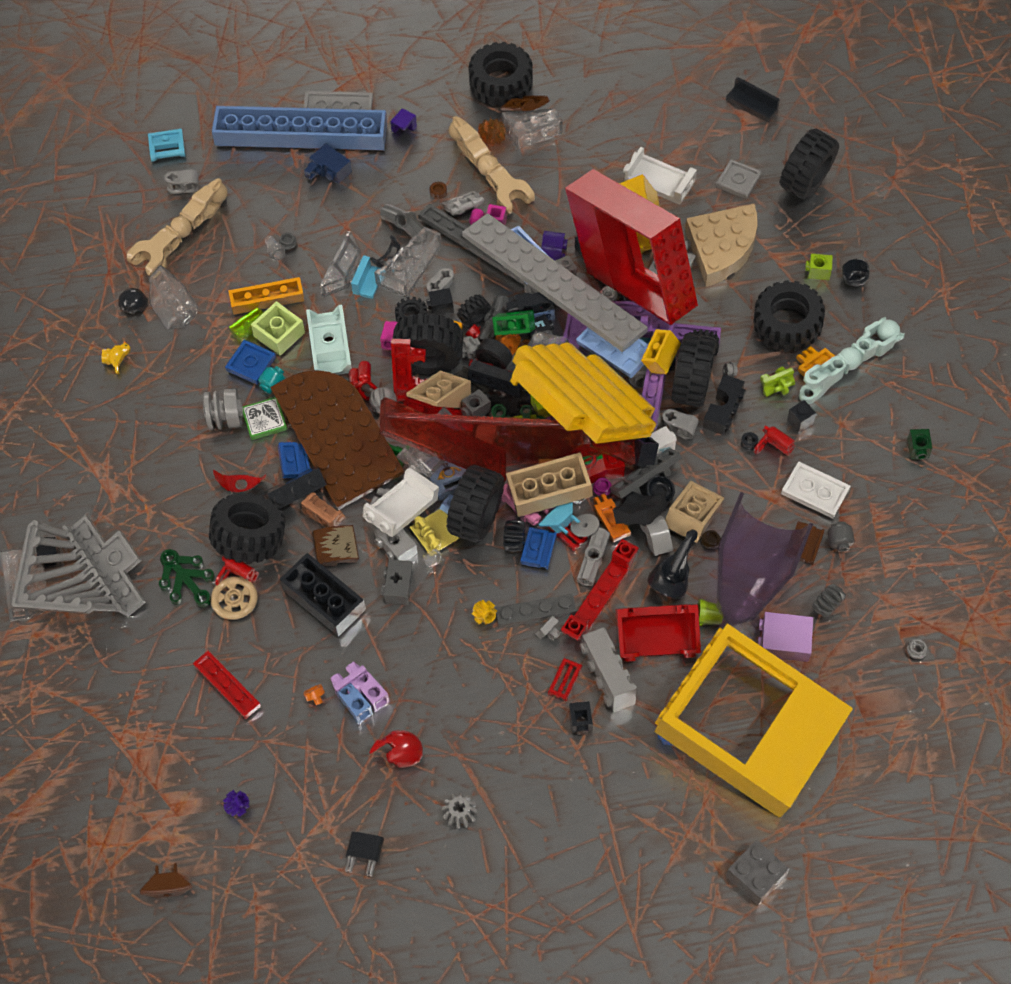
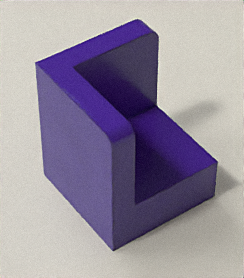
M403 108L390 121L391 132L396 133L399 128L402 130H406V128L414 130L417 127L416 115Z

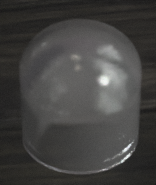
M432 549L423 555V560L429 568L441 563L443 559L438 549Z

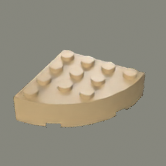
M755 204L686 218L685 233L691 242L690 246L693 254L696 255L695 260L706 287L726 280L729 275L739 271L748 260L754 247L757 232Z

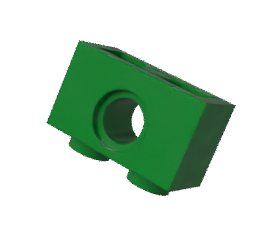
M533 310L498 313L492 317L495 336L530 333L536 329Z

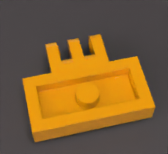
M810 346L807 348V351L804 350L796 356V359L801 363L798 367V372L805 376V373L817 364L822 365L835 355L827 348L818 352Z

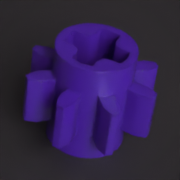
M232 790L223 799L224 810L227 814L232 815V817L236 814L238 817L246 813V809L250 807L248 805V796L241 791L236 793Z

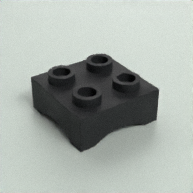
M637 492L629 493L623 505L613 509L616 524H641L642 526L651 524L667 508L665 494L657 493L653 496H644Z

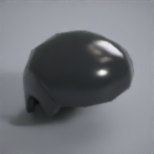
M855 258L843 264L842 277L847 285L857 287L865 284L869 279V265L863 259Z
M128 288L119 296V307L123 312L134 315L137 311L144 312L148 306V298L140 289Z
M655 475L649 479L646 486V495L653 496L657 493H664L666 503H669L674 497L675 486L668 477Z

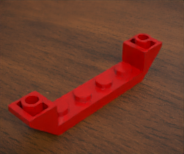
M624 539L620 540L612 552L611 562L576 614L569 616L561 628V632L577 641L582 638V635L589 633L628 574L639 547Z

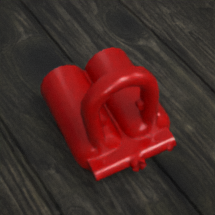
M362 361L359 363L358 368L350 369L348 381L358 390L364 400L369 401L370 397L366 396L364 391L362 392L361 387L364 384H368L371 389L375 390L377 388L371 382V364L368 361Z
M764 426L763 432L765 435L756 445L754 453L758 455L769 443L789 456L795 448V440L774 426Z
M224 556L222 557L225 565L216 577L215 584L217 586L226 570L227 572L222 580L228 578L233 573L252 583L256 581L259 573L255 571V568L242 561L238 563L233 559L229 560Z

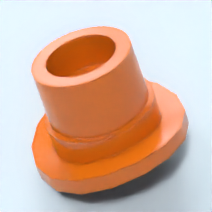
M518 334L496 335L495 340L504 344L511 351L512 355L515 354L521 342Z

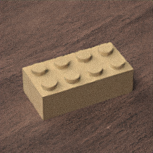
M581 452L506 473L508 487L518 517L593 496L592 485Z

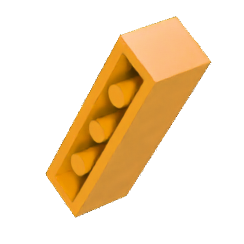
M300 277L228 290L233 315L271 307L276 301L281 305L304 301Z

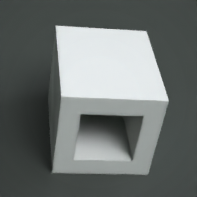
M667 426L651 434L650 437L659 443L657 456L668 448L675 450L677 438L673 431H669Z

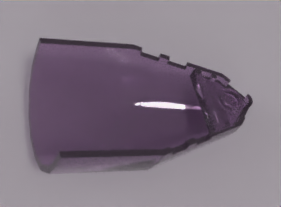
M743 492L739 493L719 542L717 554L716 607L725 622L730 626L753 621L791 579L796 571L813 526L812 523H809L799 530H785L764 524L744 509L741 503L744 495Z

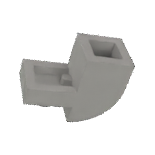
M663 516L657 517L651 524H646V526L640 524V528L647 536L648 547L655 556L673 551L670 532Z

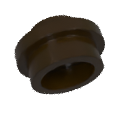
M708 530L703 533L701 543L704 547L715 549L720 545L721 537L716 531Z

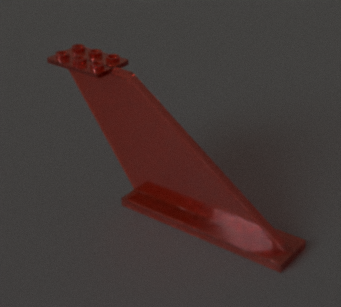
M387 397L381 399V435L464 469L472 465H478L498 472L503 476L504 482L506 481V466L539 462V459H559L580 452L582 457L607 454L629 465L635 464L634 439L596 444L582 429L567 431L557 420L425 414Z

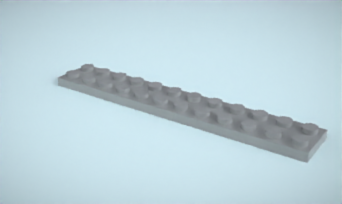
M487 213L462 231V236L621 352L625 351L647 333L648 327L490 214Z

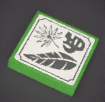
M276 397L243 406V415L251 441L287 430Z

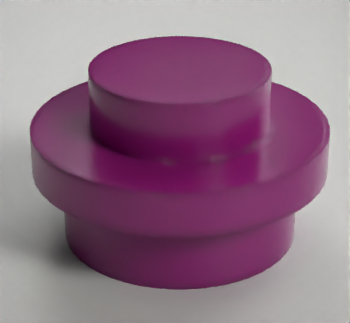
M599 478L593 484V491L598 496L603 493L607 496L611 493L609 487L612 484L606 478Z

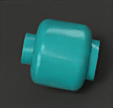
M277 366L274 368L266 367L258 378L259 387L268 394H272L273 391L270 387L286 379L283 375L284 371Z

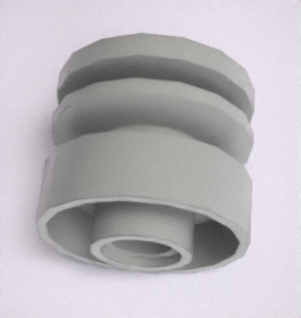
M237 388L224 390L222 399H220L217 391L213 392V400L210 392H204L203 413L209 431L215 430V422L218 429L222 430L223 421L227 422L229 429L242 427L243 406Z

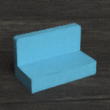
M363 255L351 282L353 294L373 298L384 274V269L371 266L370 257Z

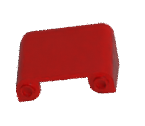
M698 604L615 609L619 655L621 658H624V662L636 661V657L684 654V658L696 657V653H701Z

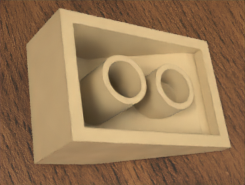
M440 370L407 392V396L436 407L460 408L462 407L461 400L471 394V381Z
M690 481L669 508L665 518L668 529L686 537L688 531L696 530L698 535L694 542L698 543L724 501V497Z

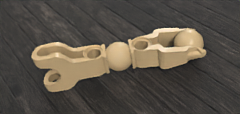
M454 116L453 122L449 126L451 138L457 142L462 154L478 168L482 175L486 176V180L497 193V205L506 207V215L512 214L513 205L511 200L521 199L526 204L535 201L534 192L528 183L521 179H514L498 163L497 158L490 155V150H488L480 138L479 133L465 120Z
M218 178L195 192L190 202L179 213L180 216L172 219L170 226L166 225L165 228L161 229L150 240L137 242L128 251L127 261L133 265H138L144 260H150L146 265V273L151 278H157L165 271L167 257L182 242L181 238L187 237L192 229H196L207 218L211 219L220 208L221 203L226 199L228 191L226 186L221 183L222 180Z

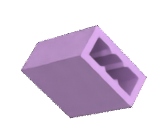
M765 612L764 618L759 620V631H762V637H758V644L779 659L809 662L812 650L813 617Z

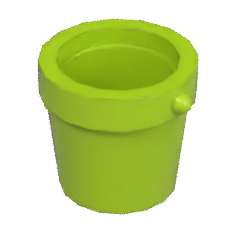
M699 599L697 603L699 626L721 625L724 613L723 605Z

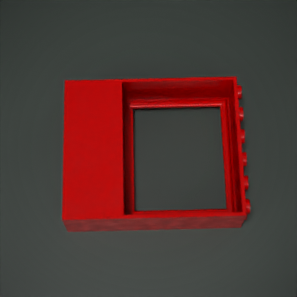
M594 169L565 187L588 274L669 325H672L698 306L679 217ZM636 232L650 240L657 274L644 267Z

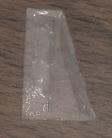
M556 108L502 112V126L515 150L563 134V120Z

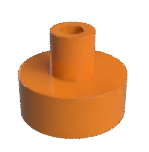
M318 684L307 689L303 694L307 701L313 700L315 705H319L323 702L320 696L325 691L322 685Z

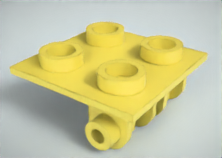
M440 509L425 518L417 516L414 519V525L410 526V529L430 556L460 539L449 533L446 527L448 515Z

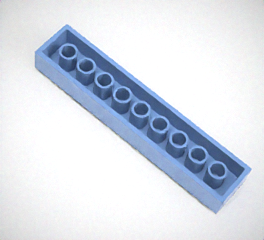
M216 106L212 135L215 146L320 149L323 145L328 144L333 149L385 150L387 116L386 110Z

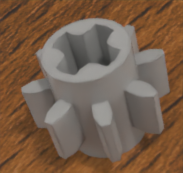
M467 336L463 339L462 357L476 358L475 353L480 345L478 338L473 339V337Z

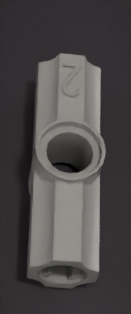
M598 528L591 536L577 577V582L581 583V585L588 587L594 584L610 537V533L606 529ZM595 555L597 558L593 559L590 556Z

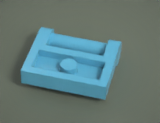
M182 129L148 134L152 162L168 157H186ZM179 147V149L156 152V150Z

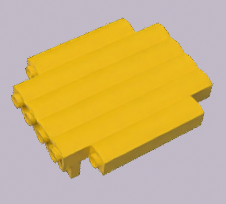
M568 342L560 345L553 343L547 346L539 344L533 347L525 345L517 349L512 361L516 366L510 382L514 386H517L518 383L523 386L567 431L582 429L596 444L651 436L657 424L651 419L655 408L600 356L593 354L586 357L573 344Z

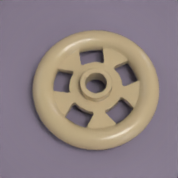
M228 577L220 581L218 586L214 587L211 593V606L216 614L222 618L229 620L243 618L255 608L258 599L257 590L252 582L243 577ZM237 584L244 586L242 591L236 589ZM227 587L229 590L223 595L221 591ZM245 595L250 596L249 602H244ZM233 597H237V598H238V599L235 600V601H232V600H231ZM223 600L227 605L224 608H222L219 604ZM241 607L240 611L232 612V608Z

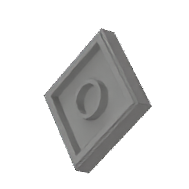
M730 159L717 180L715 187L747 200L762 176V171Z

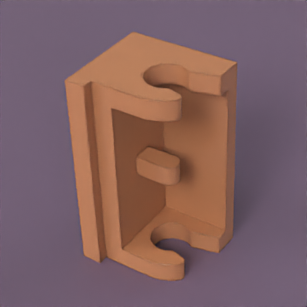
M315 492L310 493L301 502L302 511L325 528L338 526L345 519L342 511H337L328 505Z

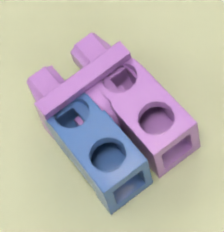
M352 662L346 667V671L349 674L347 677L343 678L340 673H336L330 679L336 696L359 725L373 715L372 709L374 712H377L390 701L388 693L363 665L360 667L355 662Z

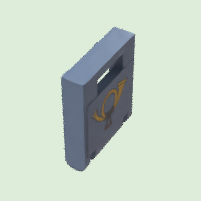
M457 450L453 452V457L451 453L430 460L429 466L426 462L422 463L429 481L439 487V501L446 499L449 494L454 495V491L458 486L455 485L445 489L444 485L460 480L463 473L466 472L467 468Z

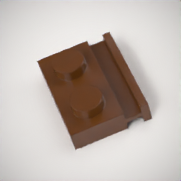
M798 521L786 557L813 565L825 529L820 530L816 526Z

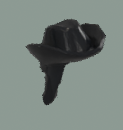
M696 530L688 531L685 540L680 544L675 553L657 564L649 573L647 581L650 587L664 596L676 600L685 597L689 576L687 558L692 543L697 539L698 532Z

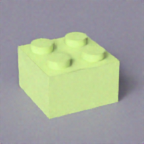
M277 301L251 324L254 337L279 356L305 333L303 320Z

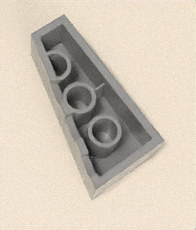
M605 627L582 635L581 651L583 655L587 654L589 669L591 672H595L597 676L595 681L599 690L602 689L605 694L603 699L606 706H610L612 712H616L635 705L637 687L635 683L631 684L628 670H622V659L619 654L613 653L615 652V646Z

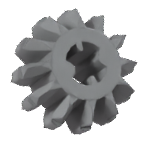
M462 792L459 793V797L452 793L451 800H444L446 806H442V812H444L443 819L449 820V826L456 823L457 829L460 828V824L467 828L468 821H475L473 815L477 814V809L474 808L476 802L470 801V795L463 798ZM460 808V810H463V812L459 813V811H456V809Z

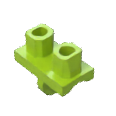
M782 366L775 371V375L770 376L767 373L762 375L760 381L763 387V394L766 397L779 391L783 395L788 394V387L795 385L794 370L792 368L785 369Z

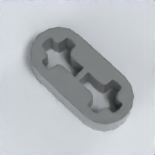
M450 268L439 270L427 283L428 295L430 291H436L437 289L435 288L437 286L438 290L449 288L454 282L453 271Z

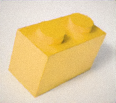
M656 329L641 361L651 373L667 375L681 342L671 330Z

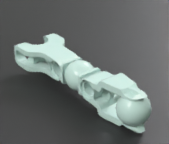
M882 317L879 321H875L865 327L862 337L857 340L856 344L853 343L851 347L844 348L837 356L832 357L822 365L817 364L805 373L803 381L806 384L800 389L799 399L801 401L805 400L808 404L814 403L833 384L839 381L843 374L846 375L849 370L857 369L863 361L875 355L878 357L884 355L896 342L904 338L905 333L900 332V326L897 322L886 320V317ZM877 332V336H878V337L880 338V340H882L883 342H881V341H879V340L875 341L874 339H871L870 337ZM811 390L813 392V396H805V393Z

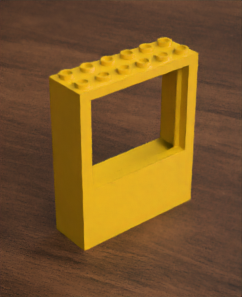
M727 624L724 629L719 628L710 643L655 721V724L658 726L654 732L778 818H781L792 806L853 708ZM726 647H729L793 691L746 764L678 719Z

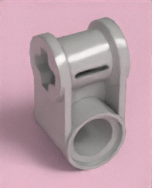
M196 170L170 171L165 175V181L168 183L167 191L171 194L193 193L199 190V177Z
M668 409L662 415L661 428L668 424L670 432L673 431L675 435L683 439H692L699 420L693 415Z

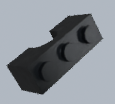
M723 375L717 388L716 399L725 402V405L717 406L710 404L704 417V429L721 435L725 434L726 429L730 430L733 423L732 416L737 414L740 407L738 402L743 400L746 394V389H744L745 381Z
M314 466L298 474V477L283 484L280 483L264 491L267 499H271L274 504L282 508L327 484L320 469Z

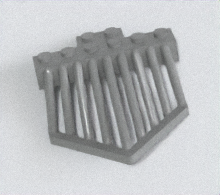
M86 515L72 527L66 524L63 525L64 530L40 523L37 520H33L28 524L11 603L13 607L90 614L92 611L120 612L129 617L146 602L127 574L142 560L123 532L118 531L105 541L91 519ZM40 530L68 539V541L42 538L38 536V532ZM38 545L75 549L71 553L34 555L35 547ZM78 560L73 565L35 575L30 574L31 566L34 564ZM83 570L76 577L30 594L26 593L27 586L31 583Z

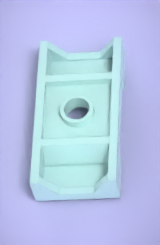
M338 305L333 312L317 314L310 309L306 310L314 370L327 371L337 375L349 373L352 366L342 305ZM326 337H333L332 341L327 342L324 340Z

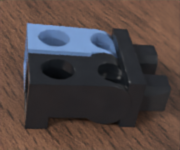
M540 292L533 294L525 293L521 296L517 294L514 295L515 301L506 303L508 313L533 310L534 318L546 314L548 321L555 319L554 302Z

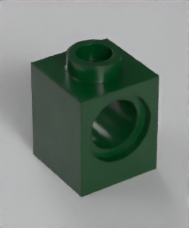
M910 429L907 438L910 459L923 460L929 458L933 449L930 430Z

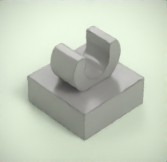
M554 616L550 617L535 634L540 639L547 635L553 641L561 634L554 627L558 620Z

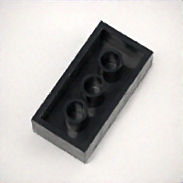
M308 553L279 579L283 591L338 637L366 610L363 598Z

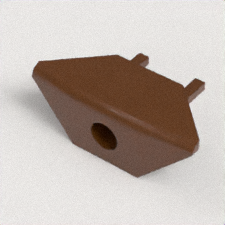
M174 863V872L159 873V866L156 865L155 874L141 888L140 895L158 899L176 897L192 889V885L177 873V863Z

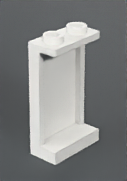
M640 147L637 152H634L631 162L625 165L623 173L625 174L624 181L643 174L656 190L658 196L680 205L696 181L697 170L690 167L688 172L682 171L645 155L644 148Z
M409 467L405 471L404 479L374 504H364L363 518L378 527L383 533L393 537L438 500L439 487Z

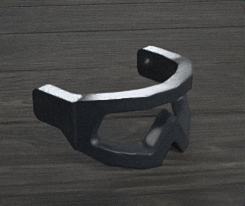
M392 235L390 236L391 243L386 253L377 260L373 257L370 258L372 263L379 268H392L393 261L400 259L401 247L397 239ZM396 247V255L388 257L392 248ZM388 257V264L382 265L380 262Z

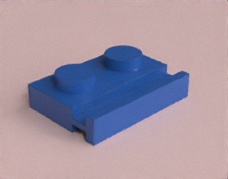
M278 443L283 479L296 478L298 474L310 469L308 455L301 443Z
M529 527L521 564L537 568L543 567L548 570L557 532L551 533L548 530Z

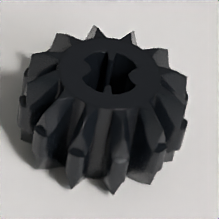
M519 519L506 521L503 537L505 550L517 552L524 549L526 539L524 521Z

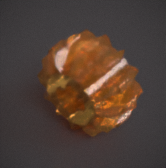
M491 117L488 121L484 119L483 123H479L477 131L486 146L492 144L493 147L495 144L500 145L501 141H505L507 133L503 121L499 122L498 118L492 120Z

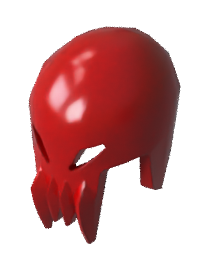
M395 730L391 731L384 738L376 740L369 752L371 754L385 744H389L392 749L386 754L387 761L395 764L398 768H406L420 762L423 757V746L419 738L412 732Z

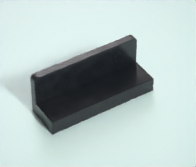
M740 77L735 78L734 88L726 96V101L768 123L778 113L780 102L778 97Z

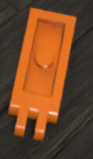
M603 493L600 495L601 502L598 496L594 497V510L606 531L610 533L612 542L614 543L630 536L631 531L627 525L616 524L613 513L616 505L612 498L607 499Z

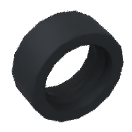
M491 338L484 339L475 353L477 359L481 362L493 364V366L506 369L512 360L511 351L501 342Z

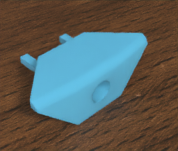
M573 502L556 506L538 525L540 527L549 526L557 533L563 531L567 534L568 531L565 528L573 520L577 523L580 520L572 515Z

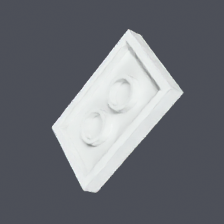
M798 461L781 494L834 519L851 486Z

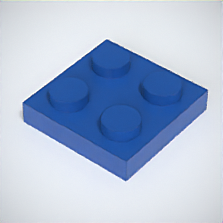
M243 340L225 366V369L258 385V378L266 367L271 366L276 358V354L247 340Z

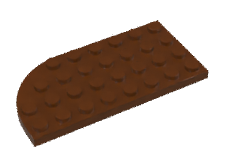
M305 371L292 375L270 387L313 466L320 469L327 484L325 488L338 510L405 473L362 396L345 378L327 371Z

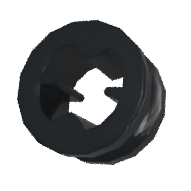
M752 432L744 433L741 438V446L747 451H753L758 444V436ZM748 439H752V444L748 443Z

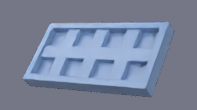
M588 327L576 339L577 344L591 353L600 356L605 362L630 378L644 366L641 359L648 344L641 339H638L623 352Z

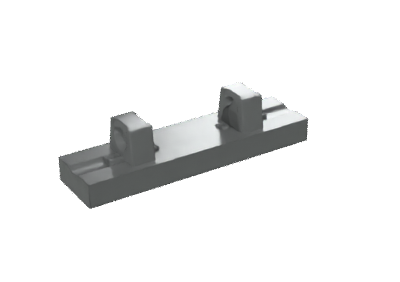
M668 448L656 456L655 465L640 467L609 487L611 493L620 498L625 497L631 492H637L641 495L639 487L649 481V479L658 474L665 477L671 475L669 467L682 459L680 452Z

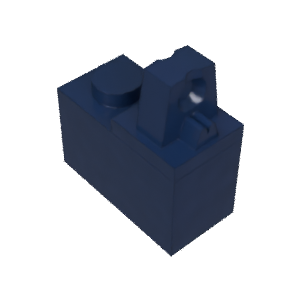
M325 144L309 157L310 163L304 170L305 177L309 180L317 175H321L339 184L352 173V166L349 159L328 144Z

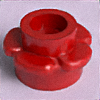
M473 324L465 335L475 339L481 332L479 330L481 327Z

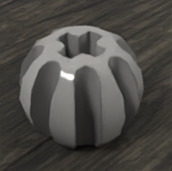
M378 387L370 395V407L380 415L389 414L396 407L397 397L391 389Z

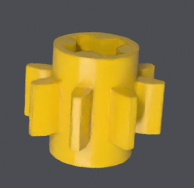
M484 600L477 602L473 606L472 615L475 617L474 620L478 624L483 622L485 625L493 622L497 612L494 608L495 605L490 600L487 602Z

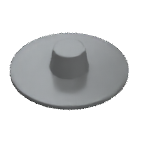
M592 514L579 515L576 518L580 522L577 523L573 520L571 523V531L578 537L591 536L599 528V520Z

